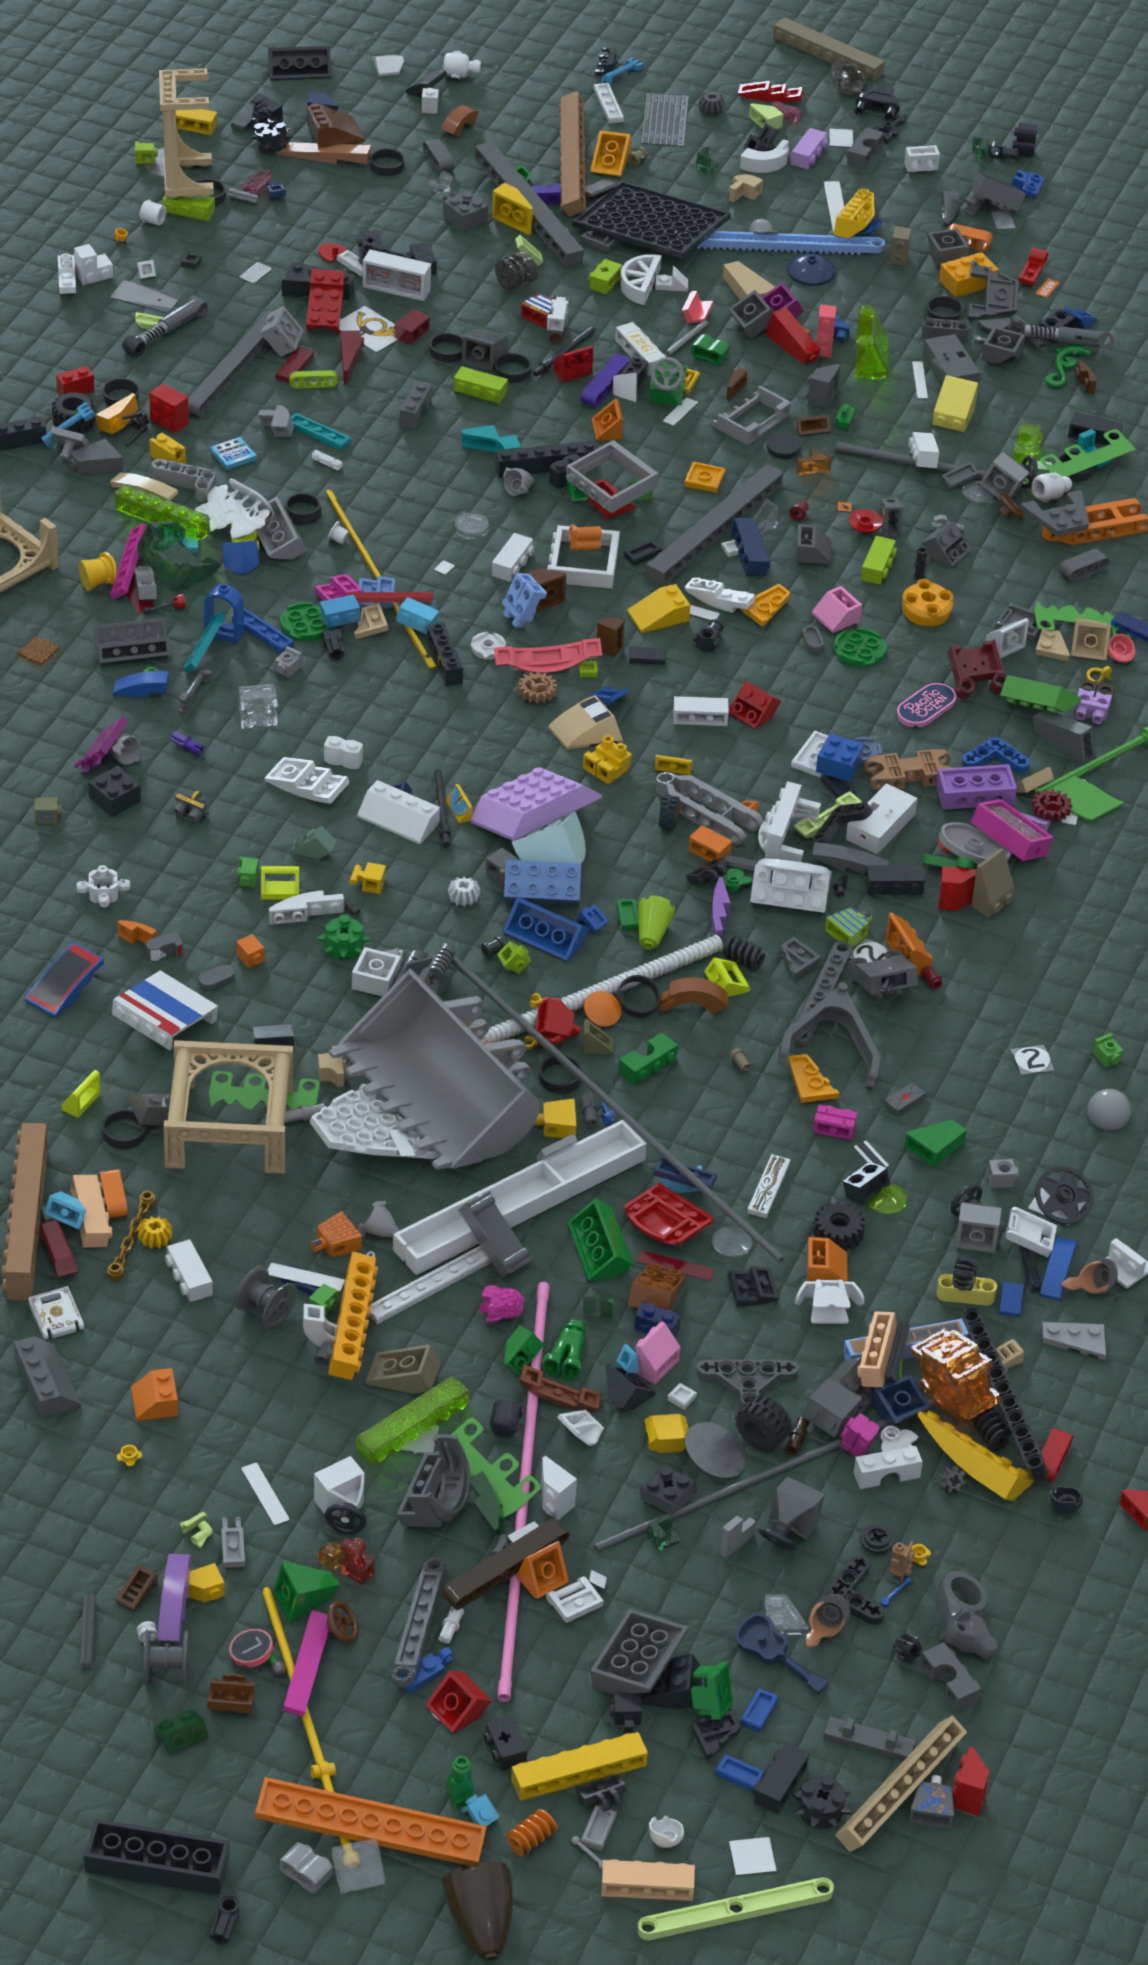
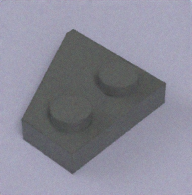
M795 937L781 945L780 951L794 979L821 962L820 955Z

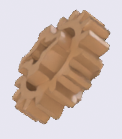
M530 672V676L525 674L524 678H520L518 691L519 695H523V699L528 698L529 702L535 701L538 703L542 701L545 703V699L551 700L552 697L556 696L557 684L556 680H552V676L547 677L546 673L540 674V672L533 674Z

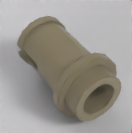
M735 1048L730 1052V1059L738 1065L741 1072H748L752 1068V1064L745 1057V1052L742 1049Z

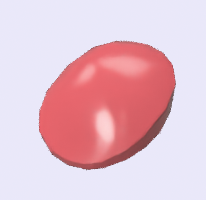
M1117 634L1109 640L1107 652L1114 660L1127 663L1132 661L1135 656V646L1129 637Z

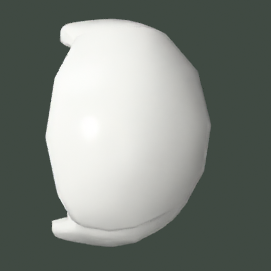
M664 1816L661 1820L653 1817L649 1822L650 1838L658 1847L670 1848L678 1845L683 1840L684 1829L678 1820Z

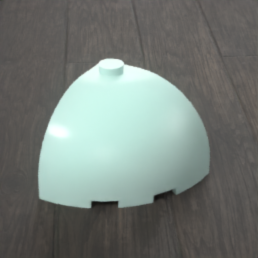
M576 812L563 816L547 824L548 826H543L527 834L526 837L522 836L512 841V845L522 861L582 863L585 859V840Z

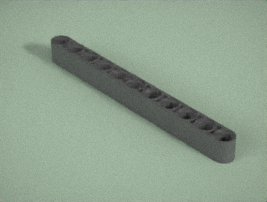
M273 310L267 311L188 397L189 414L198 417L203 416L265 348L268 341L263 338L261 330L266 325L268 314L273 312Z

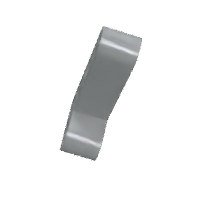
M156 459L152 462V479L165 484L194 489L195 499L198 502H207V494L216 486V473L211 469L164 459Z

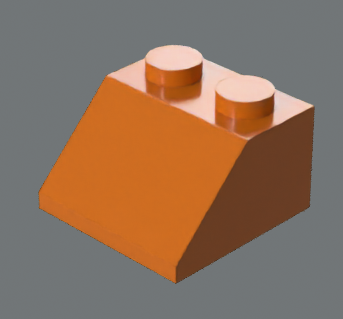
M172 1368L151 1370L131 1386L136 1421L178 1416V1398Z

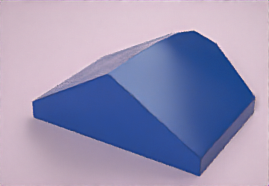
M1067 307L1064 308V311L1075 316V324L1083 329L1088 328L1098 319L1081 309L1071 310Z
M257 540L222 543L224 567L237 574L249 573L259 564Z
M606 686L589 695V697L596 695L608 708L625 697L630 691L629 688L621 691Z

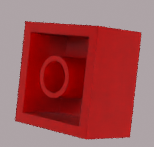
M163 383L149 392L151 421L174 433H177L189 424L188 397Z

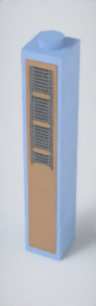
M957 1319L910 1328L903 1359L967 1347L970 1335L963 1320ZM866 1337L845 1340L843 1351L845 1360L862 1356Z

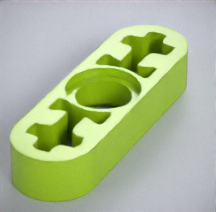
M331 370L297 371L290 374L289 382L290 386L295 389L332 388L338 384V376L335 371ZM312 377L318 378L316 382L309 381Z

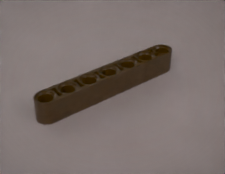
M552 1518L449 1582L443 1588L441 1595L455 1610H460L517 1574L526 1557L555 1542H560V1546L568 1540L570 1533L555 1518Z

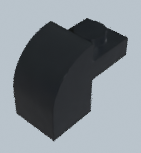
M765 123L759 136L750 134L743 148L745 150L750 148L761 152L771 151L775 148L773 142L779 131L772 125Z

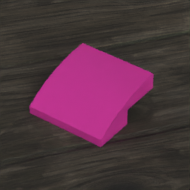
M347 574L331 577V583L315 586V593L323 601L344 597L347 592H363V589Z

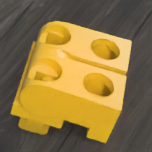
M606 735L602 738L601 743L595 747L594 752L588 751L583 755V769L594 776L596 775L597 778L609 785L629 769L632 754L627 751L625 744H615L614 737Z

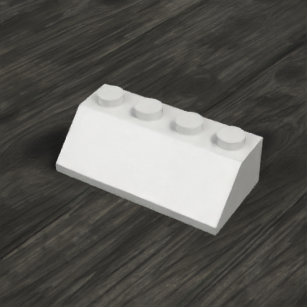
M377 780L367 790L357 817L420 845L440 824V807Z

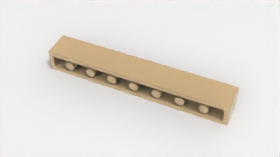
M953 1715L936 1725L835 1834L849 1852L864 1845L967 1733Z

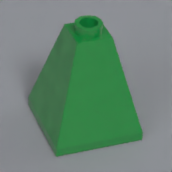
M285 1561L281 1562L273 1594L288 1623H292L333 1598L335 1592L339 1590V1581L336 1577H333L331 1572Z

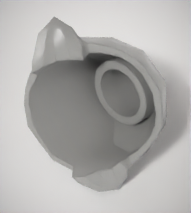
M506 467L503 477L507 493L512 496L529 493L528 489L534 484L532 475L520 468L509 469Z
M133 735L118 737L110 748L112 756L123 765H131L136 761L139 762L142 755L140 742Z
M376 1201L372 1204L374 1209L366 1223L358 1225L359 1232L362 1237L365 1236V1233H369L375 1236L393 1238V1234L400 1230L392 1215L384 1206L386 1201Z

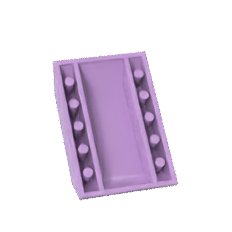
M539 767L526 775H520L516 780L506 782L503 786L491 789L488 793L482 795L470 820L471 823L514 841L602 798V796L580 783Z

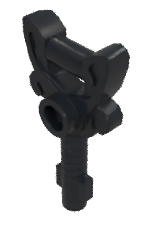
M904 113L900 116L897 115L893 122L877 123L875 127L870 129L883 132V141L885 144H889L892 137H896L898 134L895 127L900 123L903 124L907 116Z

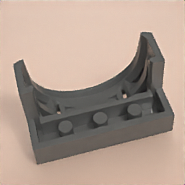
M435 1434L433 1441L439 1452H425L397 1512L402 1526L440 1527L443 1521L454 1519L465 1505L470 1491L469 1480H471L467 1456L457 1435ZM446 1478H452V1479H459V1480H445V1479H446ZM441 1483L440 1491L436 1499L434 1495L438 1489L439 1484Z

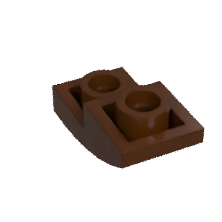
M1079 361L1078 367L1075 368V377H1078L1079 384H1084V387H1087L1088 394H1095L1096 377L1086 363Z

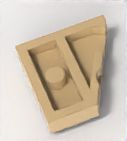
M379 603L362 607L360 613L361 621H358V628L354 632L356 639L389 630Z
M1042 629L1035 655L1069 661L1070 654L1060 631Z

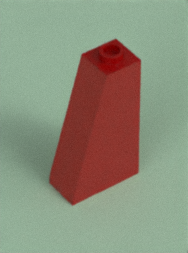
M785 307L773 312L765 334L803 365L816 361L820 348L789 310Z

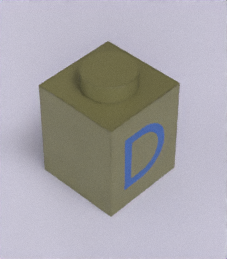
M58 797L35 798V824H58V816H62V806L58 805Z

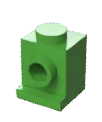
M240 857L237 870L240 886L255 888L259 873V859Z
M1111 1033L1094 1041L1093 1054L1105 1067L1122 1061L1123 1049L1112 1038L1113 1035Z
M323 1284L309 1297V1304L324 1306V1317L327 1320L328 1313L337 1306L339 1292L335 1288Z

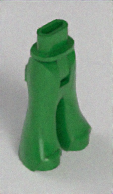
M572 1319L565 1325L555 1347L542 1360V1368L545 1373L558 1377L565 1354L569 1352L562 1367V1377L566 1380H574L579 1376L581 1372L580 1357L585 1339L584 1322Z

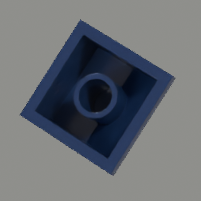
M911 1375L874 1389L871 1400L880 1418L893 1424L918 1415L919 1411L925 1412L931 1409V1406Z

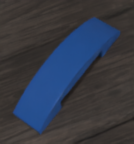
M1057 1237L1040 1292L1041 1297L1060 1301L1064 1288L1061 1286V1283L1066 1279L1077 1241Z

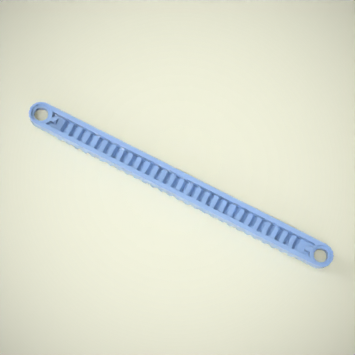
M715 231L697 248L700 249L702 246L704 249H707V247H710L712 250L716 247L719 250L722 247L723 250H726L728 247L730 250L735 248L737 251L739 248H742L743 251L746 248L749 251L754 248L755 251L761 249L763 252L765 249L768 252L772 249L777 252L780 249L781 252L793 250L794 253L797 250L800 253L805 250L806 253L810 251L816 253V251H819L820 254L823 251L826 254L831 251L832 254L844 252L845 255L848 252L851 255L857 252L860 255L861 253L883 252L885 241L878 237L852 236L844 238L832 235Z

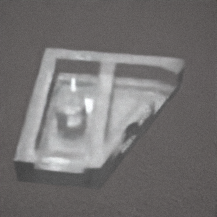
M765 1594V1615L771 1619L779 1633L784 1635L808 1634V1625L786 1594Z

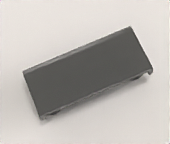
M490 1191L474 1201L464 1204L458 1210L502 1279L533 1260V1257H529L528 1250L522 1247L495 1205V1199Z

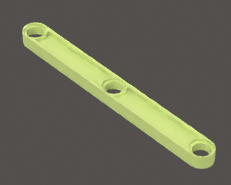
M817 1878L645 1916L639 1920L637 1931L642 1939L654 1940L820 1903L832 1898L834 1884L828 1878ZM819 1886H826L830 1891L821 1893L817 1888ZM738 1905L742 1908V1911L735 1913L730 1910V1907ZM644 1925H652L654 1930L652 1932H645L642 1927Z

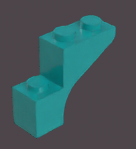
M494 425L461 430V444L466 448L494 453L505 449L521 448L516 435L499 437Z

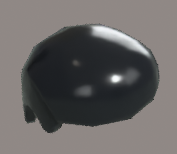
M1058 1486L1055 1492L1053 1490L1050 1491L1052 1507L1063 1515L1076 1512L1083 1504L1082 1494L1076 1488Z

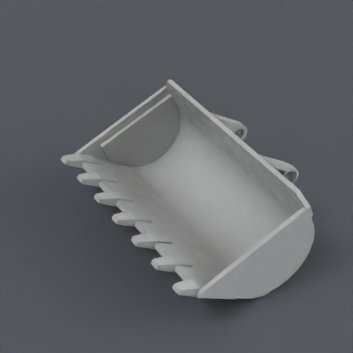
M409 969L340 1040L338 1045L329 1050L328 1054L332 1058L348 1057L354 1064L346 1068L345 1072L349 1076L365 1075L371 1081L362 1089L366 1095L382 1093L389 1100L380 1105L379 1109L383 1113L399 1111L405 1117V1120L397 1125L401 1132L413 1130L419 1132L423 1138L415 1142L414 1146L418 1150L434 1149L441 1156L432 1162L435 1169L458 1168L479 1163L484 1159L508 1152L530 1131L539 1113L538 1099L522 1083L531 1074V1068L525 1062H517L526 1052V1045L521 1040L515 1039L484 1044L481 1040L484 1039L483 1036L487 1034L490 1026L484 1019H476L482 1014L481 1011L485 1003L478 996L444 1002L412 969Z

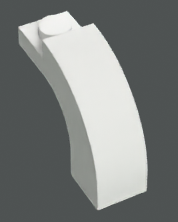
M783 139L775 149L766 152L747 148L741 155L740 169L755 173H767L783 168L787 164V157L790 152V148H788L789 141Z

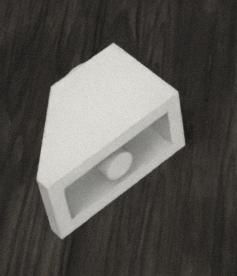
M423 88L422 113L437 114L439 89Z

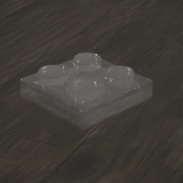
M377 1838L331 1848L340 1893L386 1884Z

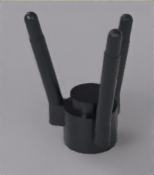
M142 411L122 417V419L133 418L125 427L132 425L134 428L139 429L125 443V446H128L144 430L148 429L149 419Z

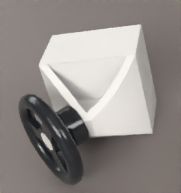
M351 1456L314 1473L315 1503L325 1514L327 1524L334 1530L345 1534L358 1533L365 1528L367 1523L364 1513L359 1510L364 1503V1472ZM355 1515L360 1519L358 1526H355L353 1523ZM333 1520L340 1521L341 1523L345 1524L347 1527H343V1526H341V1525H338V1524L335 1523Z

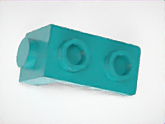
M1090 429L1079 434L1077 445L1086 453L1098 449L1094 446L1096 432ZM1111 459L1095 466L1100 468L1109 464Z

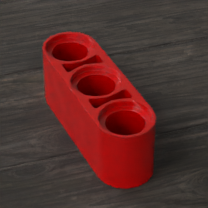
M1055 1428L1052 1429L1041 1452L1048 1470L1046 1480L1055 1481L1073 1440L1072 1434Z

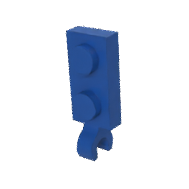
M449 1647L443 1648L436 1657L430 1653L420 1660L414 1682L409 1686L403 1687L408 1694L445 1673L444 1666L453 1661L451 1657L453 1652ZM407 1674L400 1675L399 1678L401 1677V1679H403L404 1677L405 1679V1677H407Z

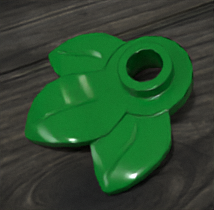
M731 868L727 871L726 875L719 876L723 877L726 890L729 892H737L742 885H749L753 880L752 877L744 876V872L738 868Z

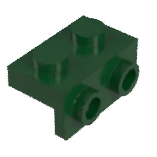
M194 1710L184 1711L180 1716L163 1720L159 1725L153 1727L155 1735L164 1742L168 1754H173L208 1738L204 1718Z

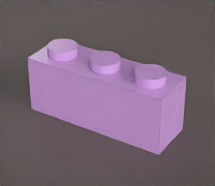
M809 128L792 151L791 165L808 170L815 163L816 158L821 155L822 150L826 149L828 145L827 133Z

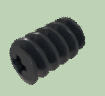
M732 935L724 946L723 955L727 959H732V961L738 962L740 965H745V967L757 971L765 959V953L761 954L762 948L758 947L754 951V944H751L748 948L747 941L741 945L742 939L738 938L735 942V936Z
M986 1405L975 1410L971 1414L970 1420L978 1432L981 1433L992 1451H999L1006 1447L1011 1432L1009 1429H1006L1007 1426L1005 1423H1002L1003 1420L1001 1417H998L994 1407Z

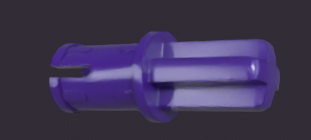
M176 731L171 733L170 741L180 745L183 750H189L197 756L201 755L199 751L203 753L204 745L193 741L190 736L186 737Z

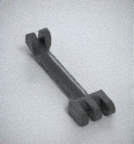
M200 670L187 692H182L179 697L180 714H186L188 711L189 701L202 681L207 683L212 681L211 670Z

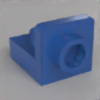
M595 904L590 908L586 906L578 913L580 916L576 919L577 923L583 920L593 933L609 922Z

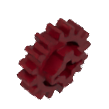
M1044 789V793L1038 791V794L1034 795L1032 807L1033 812H1037V817L1043 816V820L1049 818L1050 822L1053 819L1059 822L1060 818L1065 820L1066 816H1070L1072 803L1071 798H1067V794L1062 795L1060 790L1054 792V789H1051V791Z

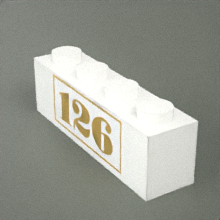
M634 322L616 327L615 341L631 358L636 357L648 361L647 376H651L653 364L666 356L660 352L657 346L649 340Z

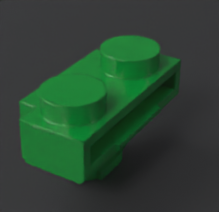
M845 403L840 407L835 420V424H838L837 427L842 430L849 429L856 412L855 405Z

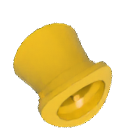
M100 553L97 559L79 560L80 579L87 591H91L103 583L105 585L109 583L114 585L116 563L109 553Z

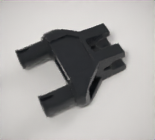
M874 84L871 90L863 92L857 97L854 113L858 115L860 112L859 116L863 115L865 109L884 112L885 120L888 121L890 117L889 121H893L894 116L900 110L899 102L893 95V87H888L885 93L878 91L880 85Z

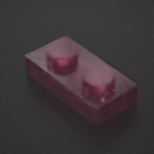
M774 101L771 105L783 113V119L796 123L803 114V109L785 105L781 102Z
M258 170L242 186L244 192H258L273 176L272 171Z

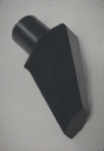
M842 875L833 885V889L837 891L838 896L845 894L847 875Z

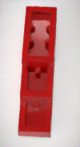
M770 81L742 84L738 91V95L741 97L768 102L802 101L804 93L802 87L787 89L786 84L771 86Z

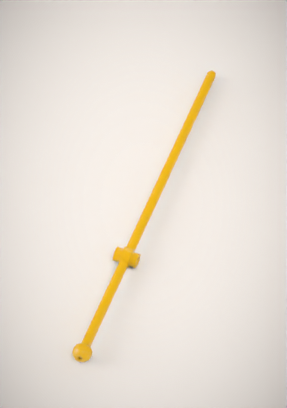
M266 1587L263 1589V1596L291 1682L295 1665L270 1588ZM307 1706L302 1720L316 1765H311L310 1767L312 1779L318 1778L321 1780L324 1790L334 1792L330 1777L336 1775L335 1764L324 1760ZM339 1837L344 1851L342 1863L347 1868L356 1867L360 1862V1856L357 1852L353 1851L349 1839Z

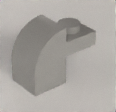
M277 405L276 410L259 411L258 416L262 425L271 426L275 437L292 436L294 423L289 411L284 406Z

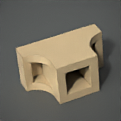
M328 1053L318 1054L320 1082L329 1081L334 1083L336 1088L344 1087V1072L347 1068L346 1060H342V1057L332 1058Z

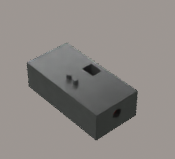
M955 334L925 339L923 356L941 385H943L944 379L948 375L977 382L979 386L980 372Z

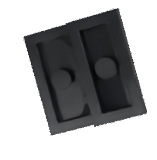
M436 70L426 74L409 87L406 93L420 94L423 88H432L447 76L446 70Z
M751 1266L749 1272L729 1271L727 1276L736 1306H753L778 1301L779 1296L770 1268Z

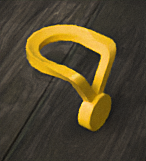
M1109 666L1103 669L1091 668L1086 673V679L1098 682L1097 685H1099L1104 677L1108 681L1112 680L1109 676L1112 669ZM1100 672L1101 676L1095 681L1091 678L1090 673Z

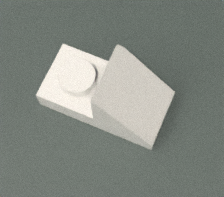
M673 266L672 276L656 275L655 290L688 292V279Z

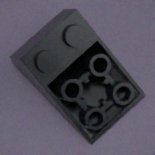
M689 1654L671 1658L651 1692L641 1693V1704L676 1709L693 1706L691 1689L693 1686H702V1678L694 1677V1672L701 1666L694 1655Z

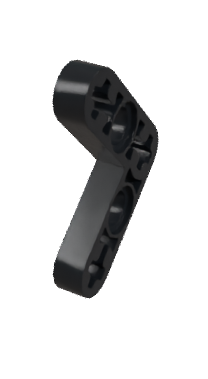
M867 802L838 806L815 834L812 843L828 844L844 822L865 820L873 813V809Z
M857 1555L848 1562L828 1588L827 1595L837 1594L843 1597L849 1604L850 1614L868 1624L878 1625L884 1619L883 1606L854 1591L868 1574L870 1566L868 1558ZM851 1577L854 1579V1582L846 1583L843 1581V1578ZM858 1601L861 1603V1606L854 1607L850 1603Z

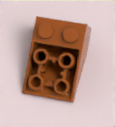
M648 1264L632 1283L628 1306L667 1316L676 1302L687 1275L681 1274L679 1270L663 1269L658 1264Z

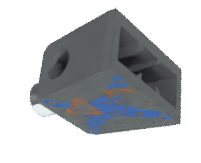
M933 1775L930 1777L929 1782H921L919 1784L911 1806L909 1823L952 1829L954 1817L952 1787L943 1785V1778Z

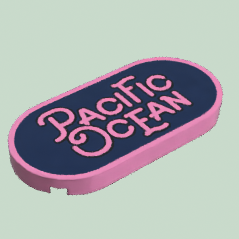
M928 684L898 706L897 718L908 727L918 726L919 728L927 726L955 705L956 693L945 684Z

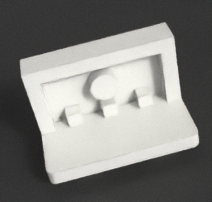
M1117 1238L1111 1242L1109 1255L1106 1258L1114 1261L1117 1266V1282L1123 1287L1129 1288L1148 1274V1261Z

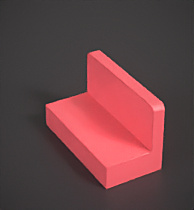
M692 291L682 309L686 322H704L713 306V301L701 302L698 292Z

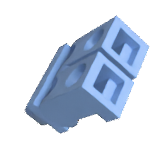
M516 573L507 592L506 599L502 601V604L505 606L503 614L507 618H514L512 624L515 627L523 628L526 621L532 622L536 607L540 599H545L547 592L530 574Z

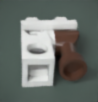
M556 297V300L552 299L551 314H548L547 330H551L549 339L555 344L562 341V332H565V328H567L568 301H566L565 297Z

